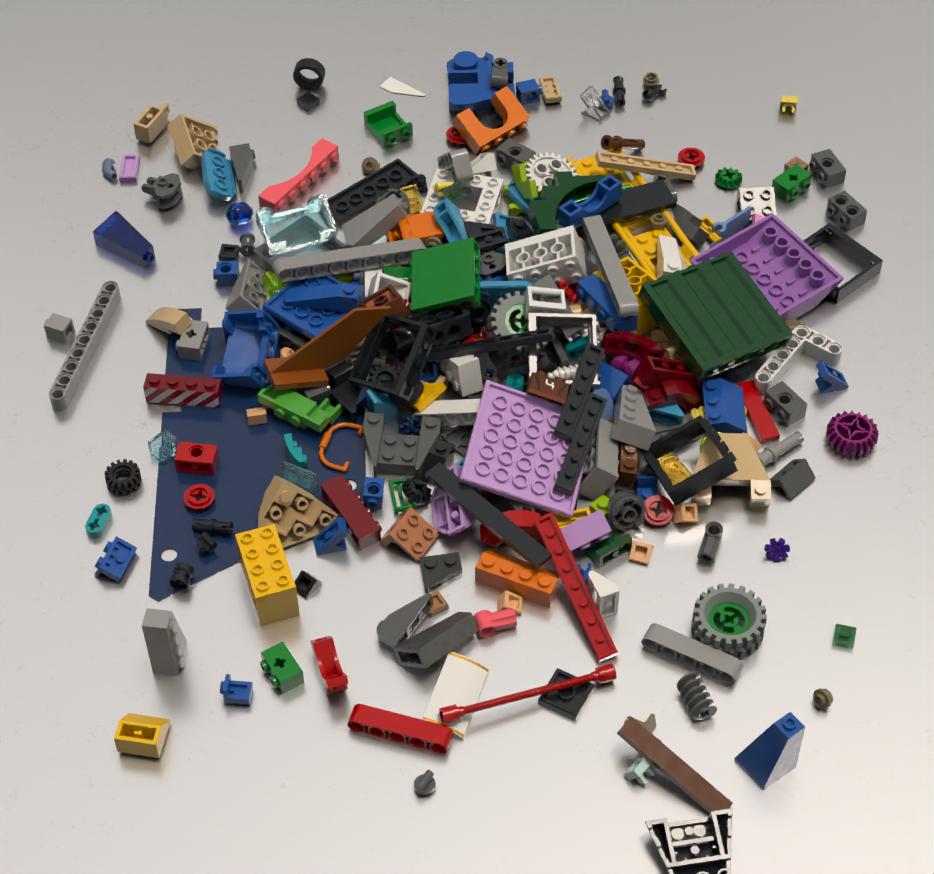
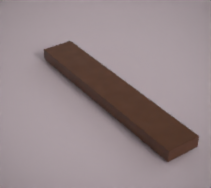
M632 716L617 732V735L708 813L729 809L733 804Z

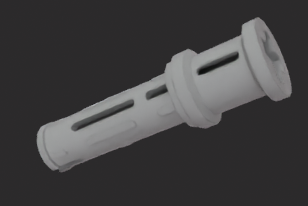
M797 431L773 447H765L764 451L757 454L763 467L765 468V465L770 462H776L778 456L802 443L804 437L798 438L803 435Z

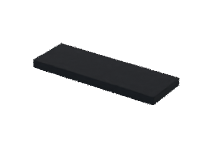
M396 159L318 204V209L337 226L341 227L344 223L376 205L378 197H382L388 192V189L395 188L402 191L411 186L413 179L418 174L400 159Z
M662 179L622 190V198L597 215H601L604 224L609 225L676 207V200ZM583 225L576 228L578 233L584 231Z

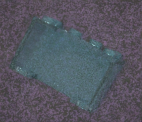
M325 193L310 196L307 206L304 207L297 206L292 210L278 211L276 214L269 207H263L256 211V224L270 255H277L327 242L337 236L338 230Z

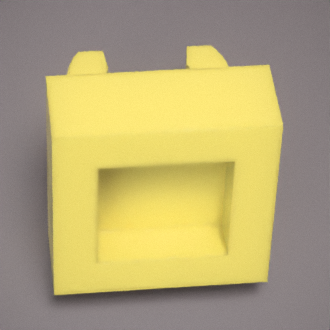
M781 96L780 107H782V114H785L786 108H790L791 114H794L798 104L797 96Z

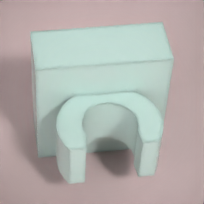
M642 757L636 759L624 775L629 780L637 779V782L643 785L647 783L643 776L644 773L651 777L654 775V772L651 768H648L651 763Z

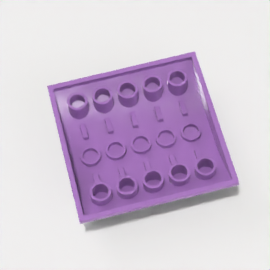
M773 213L690 259L691 264L697 265L706 259H713L719 254H726L732 251L785 323L787 320L796 319L813 309L844 279Z

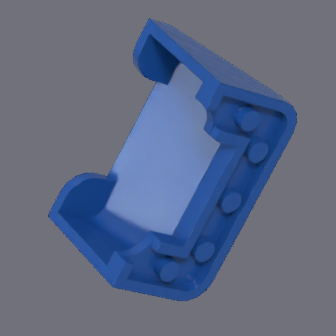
M265 309L225 311L222 327L229 335L223 364H216L213 367L211 378L221 379L222 384L261 390L268 387L270 380L263 362L264 359L275 358L280 333L278 323Z

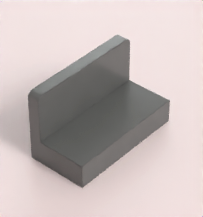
M554 334V340L548 342V348L557 366L563 368V366L568 367L572 365L573 367L574 364L579 365V359L569 360L564 351L565 345L570 343L569 340L560 342L557 335Z
M804 458L793 459L770 480L771 487H782L787 498L792 499L816 477Z

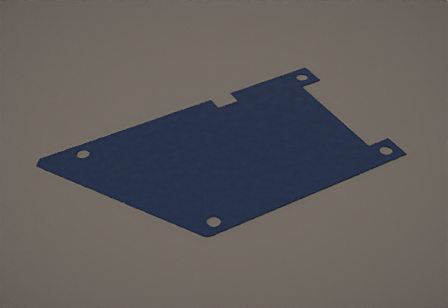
M202 308L178 309L186 312L192 320L201 321ZM279 325V327L307 342L312 340L289 325ZM223 327L209 328L210 336L201 361L180 359L179 353L176 351V342L180 340L181 335L174 332L171 335L168 334L165 374L211 378L213 367L216 364H223L227 345ZM278 344L275 358H280V351L284 348ZM350 382L352 385L357 386L359 391H361V386H358L355 383ZM222 384L223 398L220 408L182 405L181 412H162L149 597L159 602L180 592V590L172 588L169 584L177 563H187L194 568V574L189 579L190 587L240 562L235 534L258 528V513L266 489L275 475L292 482L312 494L326 506L328 504L321 496L320 484L342 475L345 480H352L356 483V488L353 492L359 494L361 500H363L366 477L363 434L358 436L359 430L350 427L338 428L332 432L331 439L323 454L325 459L334 465L343 467L345 462L348 461L350 464L347 471L342 472L325 466L320 460L318 448L324 433L332 426L343 422L350 423L342 414L332 425L327 424L321 432L310 427L304 430L284 419L278 418L274 415V409L258 402L257 394L261 390ZM360 406L357 424L363 426L365 408ZM265 407L267 423L248 425L246 409ZM292 433V440L297 441V447H301L302 455L306 454L308 466H304L305 474H300L290 462L286 452L284 434ZM179 442L217 445L219 461L215 475L177 472L174 459ZM196 484L210 486L215 493V501L212 502L211 507H205L204 511L202 509L197 511L193 508L188 509L187 505L184 504L183 496L189 487ZM202 494L199 496V498H196L197 501H200V499L203 498ZM193 518L205 520L214 518L217 521L233 522L234 528H230V530H233V533L231 535L224 533L209 534L217 543V547L213 549L212 553L207 552L205 554L197 547L198 543L196 540L206 531H193L192 524H199L192 523ZM165 550H175L177 557L172 561L163 560L161 555Z

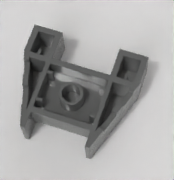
M365 412L363 439L373 478H377L378 473L415 475L416 479L420 480L430 448L436 438L441 440L442 419L439 417L422 416L420 436L384 433V413Z

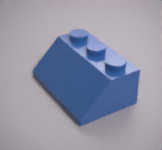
M722 378L702 381L706 421L709 420L712 424L713 431L716 430L718 433L744 432L748 434L743 388Z

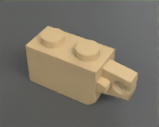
M162 103L157 108L149 105L133 123L136 139L151 143L168 124L169 104Z

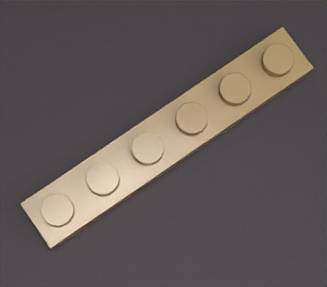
M597 151L595 155L598 167L650 175L665 174L668 178L673 177L693 181L697 176L693 164Z

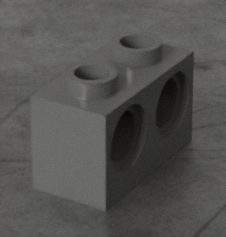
M845 190L828 198L826 211L848 231L865 223L867 210Z

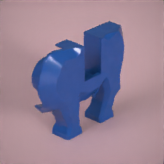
M462 51L447 62L449 110L463 112L468 108L471 111L484 108L495 109L490 100L494 93L501 89L491 87L494 61L492 54L485 52V56L479 58L473 52ZM509 62L508 82L512 84H509L508 88L515 96L513 62Z

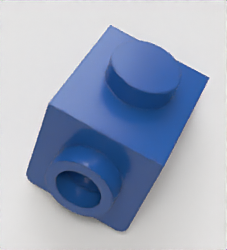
M226 674L225 681H221L220 694H223L224 702L250 705L253 683L231 680V675Z

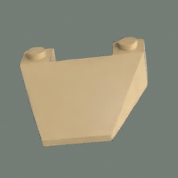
M718 433L722 439L720 442L724 441L728 446V453L732 451L737 460L734 463L738 471L714 485L748 486L749 507H769L771 501V480L747 434ZM706 436L693 474L723 458L708 436ZM711 486L689 498V503H697V506L709 507L712 498Z

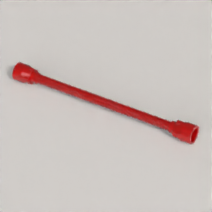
M611 663L596 667L595 671L590 674L532 688V690L509 694L465 707H457L456 704L439 708L442 724L446 725L460 721V717L471 712L474 713L502 704L505 705L525 698L528 699L548 692L551 693L571 686L581 685L586 682L599 681V684L613 681L617 678L616 670Z

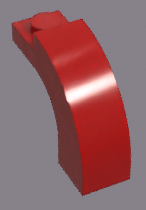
M528 510L502 512L532 538L544 543L534 522L535 519L541 517L540 513ZM483 524L479 525L482 542L496 548L503 543L499 537Z
M326 636L311 640L310 643L316 666L327 695L348 689V678L339 663L333 637Z

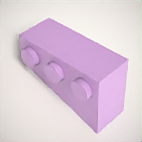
M601 509L560 529L572 554V550L578 547L580 550L591 546L590 541L596 538L598 541L609 537L608 532L612 531Z

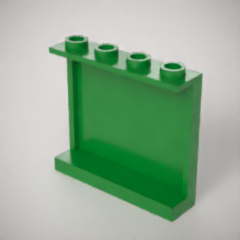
M474 237L412 252V260H410L412 289H410L411 303L409 304L412 314L415 315L470 301L473 308L480 306V247Z

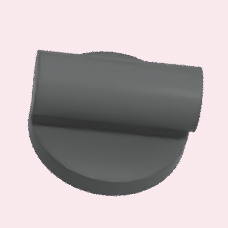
M427 770L415 779L414 789L417 793L428 795L435 790L436 782L432 771Z

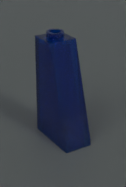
M117 211L111 214L93 231L95 244L142 268H145L155 259L153 245Z

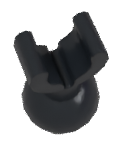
M662 84L657 85L654 90L646 88L642 93V97L646 101H651L657 95L665 96L667 89L661 90Z

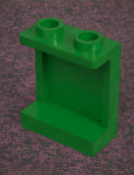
M393 100L364 112V125L383 147L413 136L412 123H406L399 116Z

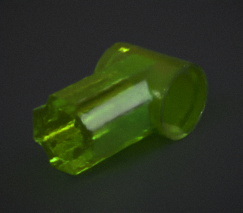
M272 271L266 272L262 277V282L269 291L270 298L287 285L279 281L276 274Z

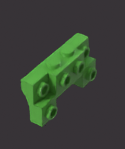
M271 384L257 394L258 402L274 409V415L304 430L310 427L321 432L327 424L332 425L342 414V405L338 404L336 407L330 405L329 399L326 398L317 408V402L296 393V389L274 390Z

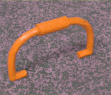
M343 422L332 426L324 433L318 448L320 460L325 466L346 472L350 464L348 461L345 462L343 467L328 462L323 454L331 439L332 432L338 428L350 427L358 429L357 435L362 436V425Z

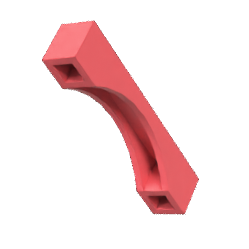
M321 138L312 147L310 161L302 172L288 181L268 186L258 195L260 209L274 216L284 211L308 186L326 172L333 163L338 161V145Z

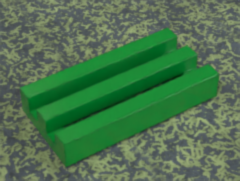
M407 478L388 481L394 515H398V512L403 513L410 507L414 509L413 502L408 498V505L405 506L400 484ZM395 484L397 487V492L400 501L399 507H397L396 497L393 488V485Z

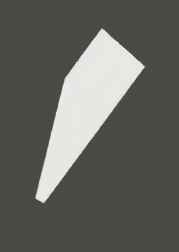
M392 77L380 85V87L392 93L417 96L426 95Z

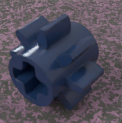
M414 415L401 418L402 423L398 425L400 434L420 436L421 421L418 418H414Z

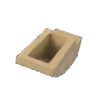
M169 307L157 309L145 321L147 324L170 335L173 332L180 335L192 324L186 312Z

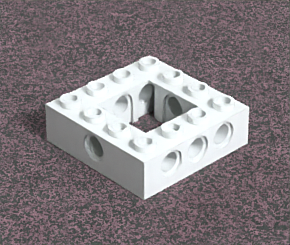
M437 168L421 213L433 211L434 206L443 199H448V197H440L434 192L435 184L452 181L451 195L453 198L478 202L475 212L460 209L462 219L464 221L493 225V215L495 212H498L503 198L504 179L473 174L474 179L472 181L455 184L452 171Z

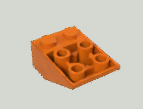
M434 211L405 216L387 232L389 242L419 238L425 243V240L431 236H436L439 239L446 236L435 218Z

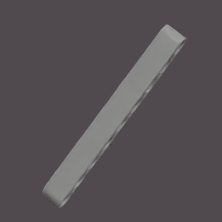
M601 215L582 218L584 233L619 317L639 315L637 299Z
M412 238L279 258L272 263V269L279 281L289 282L407 264L412 260V252L427 248L421 239Z
M107 281L102 285L49 391L52 409L61 412L68 408L121 300L118 283L115 281Z

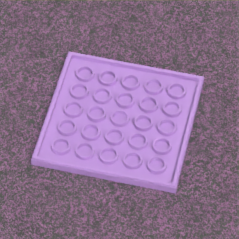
M486 380L459 482L571 519L584 465L572 496L553 489L570 442L553 435L563 405Z

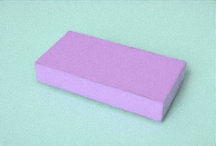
M139 154L122 155L119 174L120 182H137L140 163Z

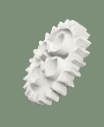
M545 152L544 156L541 153L538 156L533 155L532 159L530 158L525 166L527 181L535 180L537 194L541 195L543 186H552L554 172L571 171L573 176H578V173H574L576 168L570 167L572 162L566 163L567 158L560 159V154L555 157L554 152H552L551 156L547 152Z

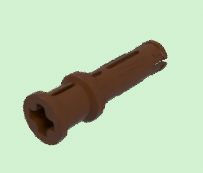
M604 135L601 139V147L604 150L613 149L614 151L621 149L643 150L642 148H645V141L643 139H624L621 136L611 137L610 135Z

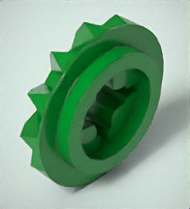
M724 167L723 170L718 169V172L715 174L716 183L723 188H736L742 183V173H739L738 169L733 170L732 167L730 169Z

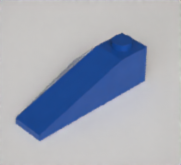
M339 283L289 289L285 305L349 313L354 308H359V301L362 299L365 285Z

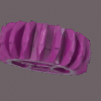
M844 410L842 414L837 413L835 417H832L829 424H827L826 438L828 444H831V449H836L837 453L843 452L844 457L847 454H850L852 458L854 455L859 457L862 454L867 455L869 451L874 449L878 441L877 424H873V419H868L867 415L862 416L860 412L858 414L853 411L847 413Z

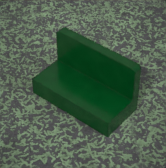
M615 533L586 549V554L600 569L631 551L632 537L628 533L622 537Z

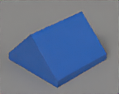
M601 361L597 373L601 374L600 385H597L596 389H606L614 401L618 397L622 384L633 386V382L627 374Z

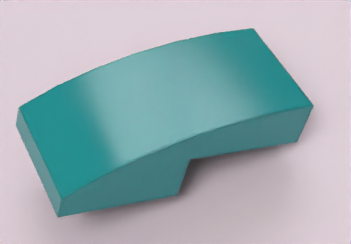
M292 433L284 434L286 452L290 462L300 474H305L304 466H308L306 454L302 455L301 447H297V441L292 440Z

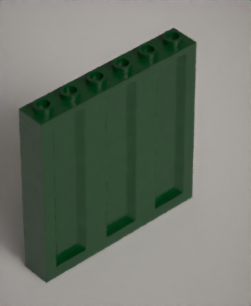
M732 251L726 254H719L713 259H706L697 265L692 264L681 271L676 270L668 276L663 275L652 282L647 281L641 286L638 294L639 299L698 381L787 346L793 336L791 330Z

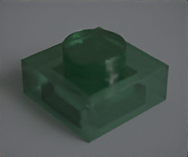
M459 182L441 189L444 197L452 203L465 199Z
M836 624L832 645L853 649L857 628Z

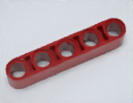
M364 704L354 705L347 723L348 727L355 732L439 754L447 753L454 734L453 730L445 725Z

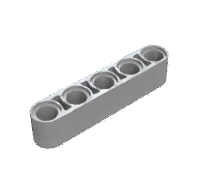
M651 624L641 641L646 649L729 685L735 683L744 667L742 661L738 658L660 624Z

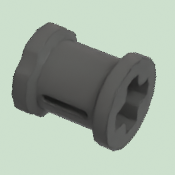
M244 233L239 238L241 243L240 253L243 256H251L255 249V236L251 233Z

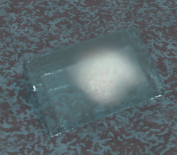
M282 462L279 477L292 482L313 495L319 487L318 475L289 462Z

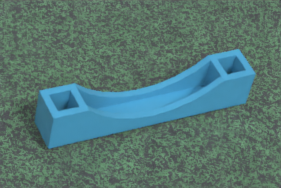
M445 198L433 207L435 218L444 231L449 243L468 238L460 209Z

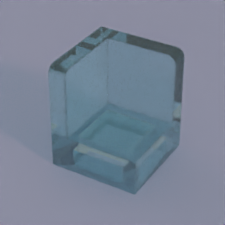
M166 429L148 441L150 454L163 464L176 455L179 445L178 439Z

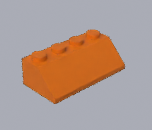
M492 549L483 552L475 566V582L503 592L507 590L523 597V599L548 608L551 607L563 583L558 572L543 567L537 570L529 562Z

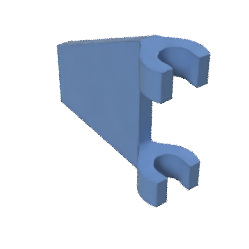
M748 206L725 222H715L712 225V231L719 230L718 236L722 237V241L740 232L750 221L752 207ZM714 242L710 244L709 249L720 242Z

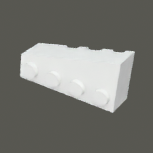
M454 340L447 345L458 344V342ZM467 355L436 361L440 371L445 373L448 382H452L455 391H458L462 397L483 390L479 358H474V355Z

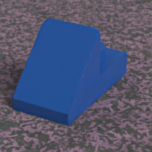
M822 360L816 364L819 377L815 382L821 393L845 390L849 387L843 373Z
M654 474L637 476L635 483L637 496L641 497L645 502L647 498L658 495L657 476Z
M338 516L313 538L316 554L323 555L347 549L344 538L348 535L345 518Z

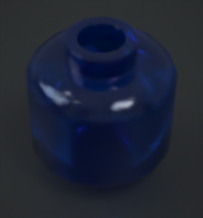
M246 202L231 204L226 211L228 222L234 226L248 224L253 216V210Z

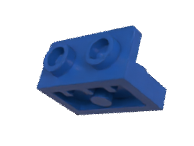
M117 536L113 542L108 541L103 550L106 553L104 558L100 556L94 566L97 568L94 575L98 577L101 572L119 582L137 547Z

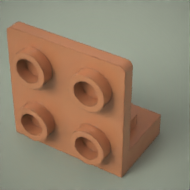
M410 507L400 514L380 542L384 546L391 542L393 544L397 543L415 561H419V557L425 554L438 537L439 532Z

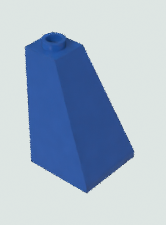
M789 712L767 728L740 752L734 760L762 790H765L796 768L805 726Z

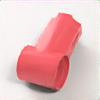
M513 608L492 613L489 610H481L474 615L479 636L483 638L494 635L497 630L517 626L516 614Z

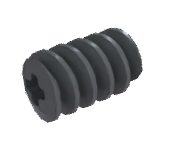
M696 671L684 675L678 681L677 689L685 705H687L692 719L705 720L715 715L717 707L713 706L714 701L710 699L711 695L709 692H706L707 687L703 685L704 681L700 678L699 672Z

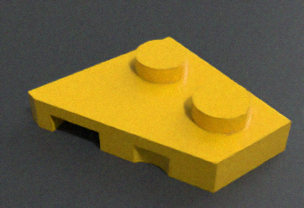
M443 382L423 384L424 390L422 395L410 407L422 412L447 389Z

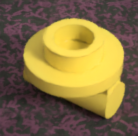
M453 182L436 183L434 192L440 197H448L453 188Z
M705 406L691 410V420L701 415L706 421Z

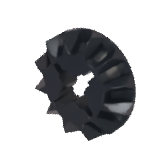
M416 477L407 478L402 484L404 495L414 503L425 504L432 496L430 494L432 489L428 488V483H423L422 479L417 480Z

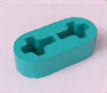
M588 335L565 345L564 351L569 360H576L582 357L588 343Z
M519 374L507 376L506 386L523 392L524 376Z
M98 504L92 510L85 524L88 537L96 539L104 534L112 518L109 505Z

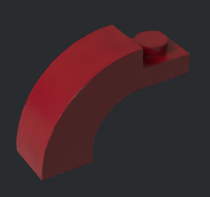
M617 330L616 334H604L600 345L601 348L605 349L604 354H623L633 357L641 363L646 356L663 358L666 351L661 345L645 336Z
M684 380L662 381L661 387L643 392V397L649 410L671 404L682 405L685 413L688 414L691 413L692 409H698L700 406H703L695 387Z

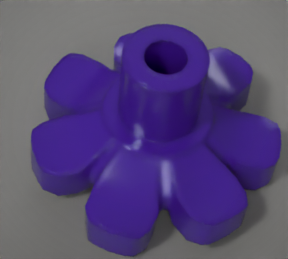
M775 538L770 539V544H765L764 546L766 558L771 559L773 557L774 563H779L780 557L786 559L788 557L786 552L790 551V546L788 544L785 545V539L780 538L778 542Z

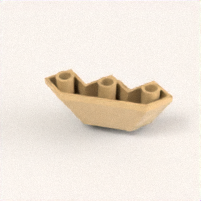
M275 475L266 489L258 513V528L275 524L282 547L285 548L315 537L333 522L338 514L312 494L292 482Z

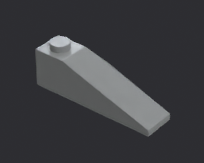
M249 258L246 260L228 297L225 308L227 311L263 309L262 305L266 303L265 298L267 294L263 291L262 287L265 284L262 269Z

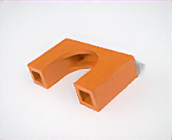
M508 86L494 93L490 100L502 117V127L497 129L485 127L479 122L470 108L456 115L452 122L475 155L479 152H486L491 145H498L502 142L503 138H509L518 129L521 131L528 126L527 122L531 117Z

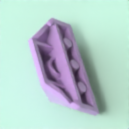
M457 464L448 467L451 472L460 477L461 469ZM435 485L431 496V507L436 531L452 536L468 528L476 521V518Z

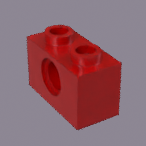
M179 442L174 459L176 471L215 475L219 461L217 445Z

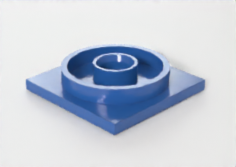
M330 275L291 281L262 305L263 309L270 315L310 339L319 335L347 314L345 312L322 309L310 311L306 307L285 305L289 289L342 283Z

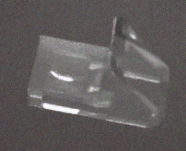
M594 86L588 87L580 95V98L586 105V108L581 112L583 115L597 122H602L611 113Z

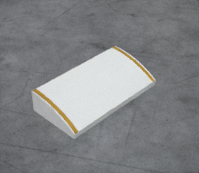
M450 651L422 720L443 725L439 715V708L454 704L457 707H465L477 703L489 673V668L475 660ZM472 712L460 717V721L445 725L453 730V738L464 739L473 715Z

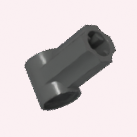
M715 521L709 522L705 526V533L697 555L698 559L707 564L715 561L719 545L722 542L723 527Z

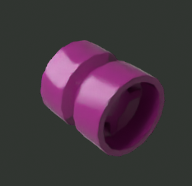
M616 354L610 366L627 374L633 382L638 376L636 370L641 362L627 355Z

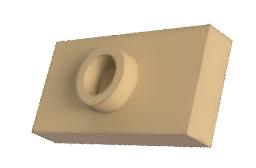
M556 77L539 78L545 103L562 102Z

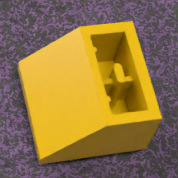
M128 713L120 719L114 736L117 752L159 758L171 720Z

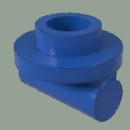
M604 89L597 103L603 108H608L614 104V99L609 96L608 90Z

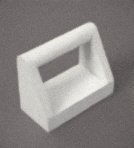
M492 152L481 153L470 162L473 174L497 170L495 155Z
M527 286L526 319L528 313H565L564 289ZM532 294L559 296L558 303L533 301Z
M589 571L587 587L602 619L617 615L619 589L617 585L597 572Z

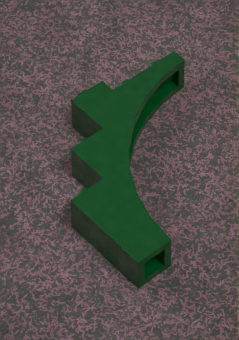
M571 171L554 172L552 186L542 187L540 200H530L527 214L534 235L557 230L556 215L558 214V208L569 200L591 195L597 182L605 178L606 175L573 176Z

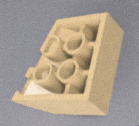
M184 114L178 115L168 124L181 166L193 170L202 168L201 155L209 148L218 150L216 147L218 137L215 135L217 126Z

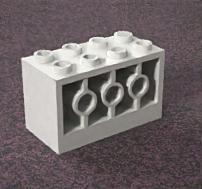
M573 225L505 244L506 273L509 281H528L534 284L550 274L558 287L559 283L557 281L560 279L565 280L570 285L587 277L584 247Z

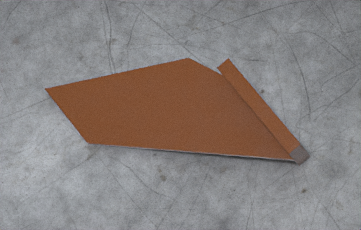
M391 307L354 308L290 356L264 359L263 366L273 389L285 390L328 386L329 379L324 368L343 362Z

